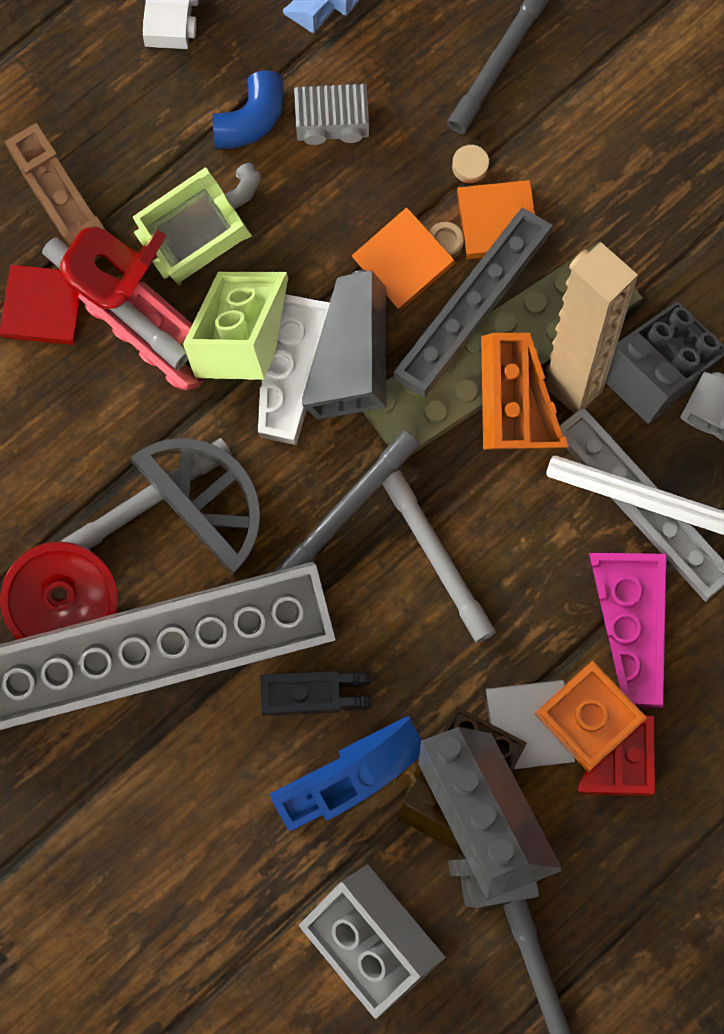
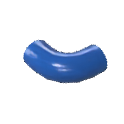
M259 71L251 74L247 80L248 101L245 106L233 112L213 113L215 150L233 149L254 144L272 130L282 113L284 83L281 74L274 71Z

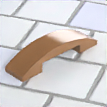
M37 123L5 141L8 150L31 189L69 246L76 235L84 228L98 227L105 230L98 217L93 215L56 158V152ZM96 256L94 258V262L100 259L102 256Z

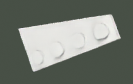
M285 294L276 353L260 387L258 433L261 438L297 445L307 409L302 406V397L330 303Z

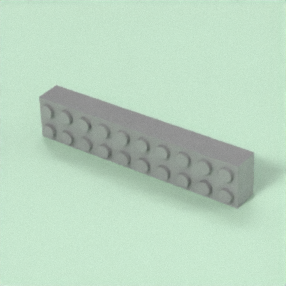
M314 562L305 563L0 644V730L335 641L316 564Z

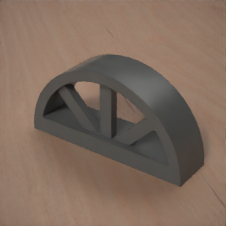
M189 438L159 441L134 454L131 457L133 465L233 576L243 566L252 551L260 521V509L256 490L241 464L221 448L208 442ZM170 454H181L178 486L154 459ZM192 454L210 459L227 470L226 473L192 502L189 500ZM236 480L246 499L249 516L203 514L200 510ZM214 527L248 529L246 539L238 554Z

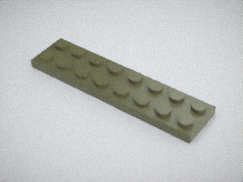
M599 242L593 245L592 247L588 248L587 250L590 252L595 246L599 244ZM575 258L492 311L425 398L395 380L394 376L386 380L387 408L364 411L363 413L387 446L405 430L420 444L411 454L413 455L482 409L481 336L490 333H530L542 369L549 365L551 362L549 356L554 349L552 342L557 336L555 328L560 322L559 312L564 305L562 298L568 288L566 281L571 275L569 266ZM635 287L627 312L641 304L643 299Z

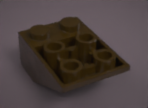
M458 706L443 732L460 727L491 733L511 772H513L527 742ZM421 770L403 803L398 820L463 854Z

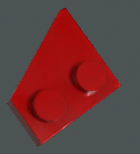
M646 716L647 719L589 773L586 770L577 788L578 795L653 796L655 794L654 716Z

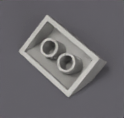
M368 864L341 881L298 925L375 1020L422 981L446 958Z

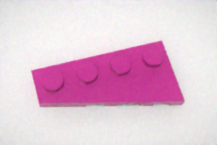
M589 553L620 690L637 708H664L666 554Z

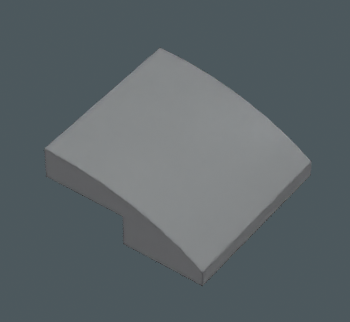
M563 680L486 689L489 723L527 742L514 769L575 762L573 755L534 715L538 709L565 686Z

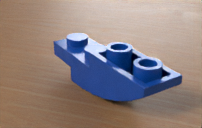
M408 715L339 750V759L270 793L271 801L289 832L321 815L327 821L363 801L413 764L419 758L422 739Z

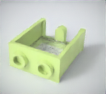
M206 167L133 216L134 221L139 227L134 233L143 246L157 229L167 235L157 251V258L153 260V263L164 279L171 276L178 285H181V281L239 242L252 237Z

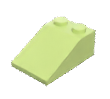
M287 272L217 273L183 343L195 378L265 379L276 353L288 282Z

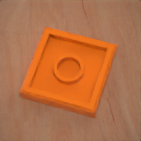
M530 180L457 188L466 260L483 258L522 207L535 214Z
M407 207L352 255V258L363 270H372L386 286V296L400 312L456 263Z
M593 660L534 714L588 773L647 719Z

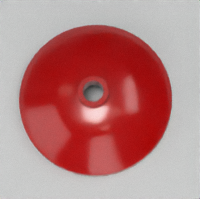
M69 542L44 543L23 553L8 569L0 592L2 617L8 630L17 640L116 614L118 606L116 582L106 563L91 550ZM62 587L67 593L62 598H56L52 595L53 589Z

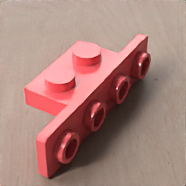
M145 282L138 283L127 301L184 347L183 343L192 323ZM81 294L78 295V298L86 304L85 308L91 315L106 321L113 328L112 332L116 337L124 342L131 343L140 351L139 356L148 364L157 366L167 375L166 379L171 385L181 390H189L200 387L204 382L202 378H195L192 369L186 364L179 370L174 369L151 348L150 344L112 311L99 308Z

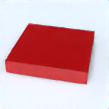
M10 265L0 324L1 338L66 345L75 344L81 300L78 298L79 293L65 282L61 270Z

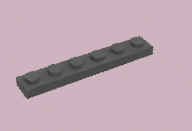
M522 207L393 372L394 379L425 398L553 233V225Z

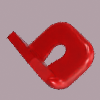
M98 227L84 228L76 235L61 260L60 270L62 277L73 290L99 308H117L130 297L167 235L157 229L141 250L137 252L104 229ZM96 256L107 258L123 274L121 280L101 271L96 266L94 258Z

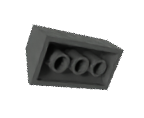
M457 727L421 741L418 764L486 900L561 872L562 867L491 733Z

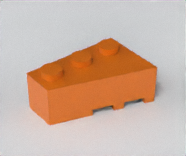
M490 333L481 336L483 450L558 449L569 447L566 437L562 435L556 417L557 411L554 402L550 400L544 382L546 378L531 334Z

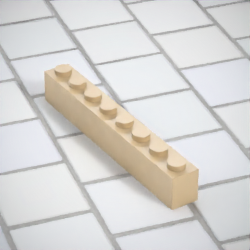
M601 242L590 252L587 249L581 251L569 266L571 275L566 281L568 288L562 298L564 305L559 312L561 318L555 328L557 336L552 342L554 349L549 356L551 360L550 365L546 369L548 373L545 384L547 390L574 414L582 407L586 409L603 392L638 277L635 271Z

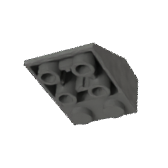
M677 301L617 343L605 383L649 424L672 407L697 384L703 372H710L724 359V344Z

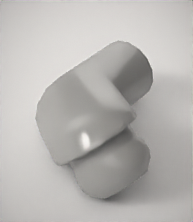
M245 163L237 169L236 176L241 181L237 188L225 194L234 209L252 199L261 181L260 172L255 170L252 163Z

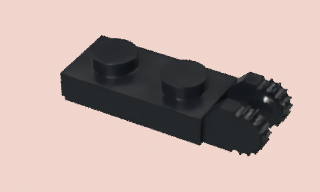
M338 671L260 675L262 716L340 713V710L355 711L371 707V699L368 697L339 698V686L363 687L364 685H369L370 676L366 673L338 674Z

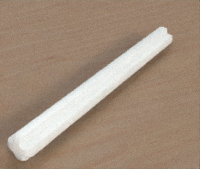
M552 456L547 468V476L724 535L723 510L559 456Z

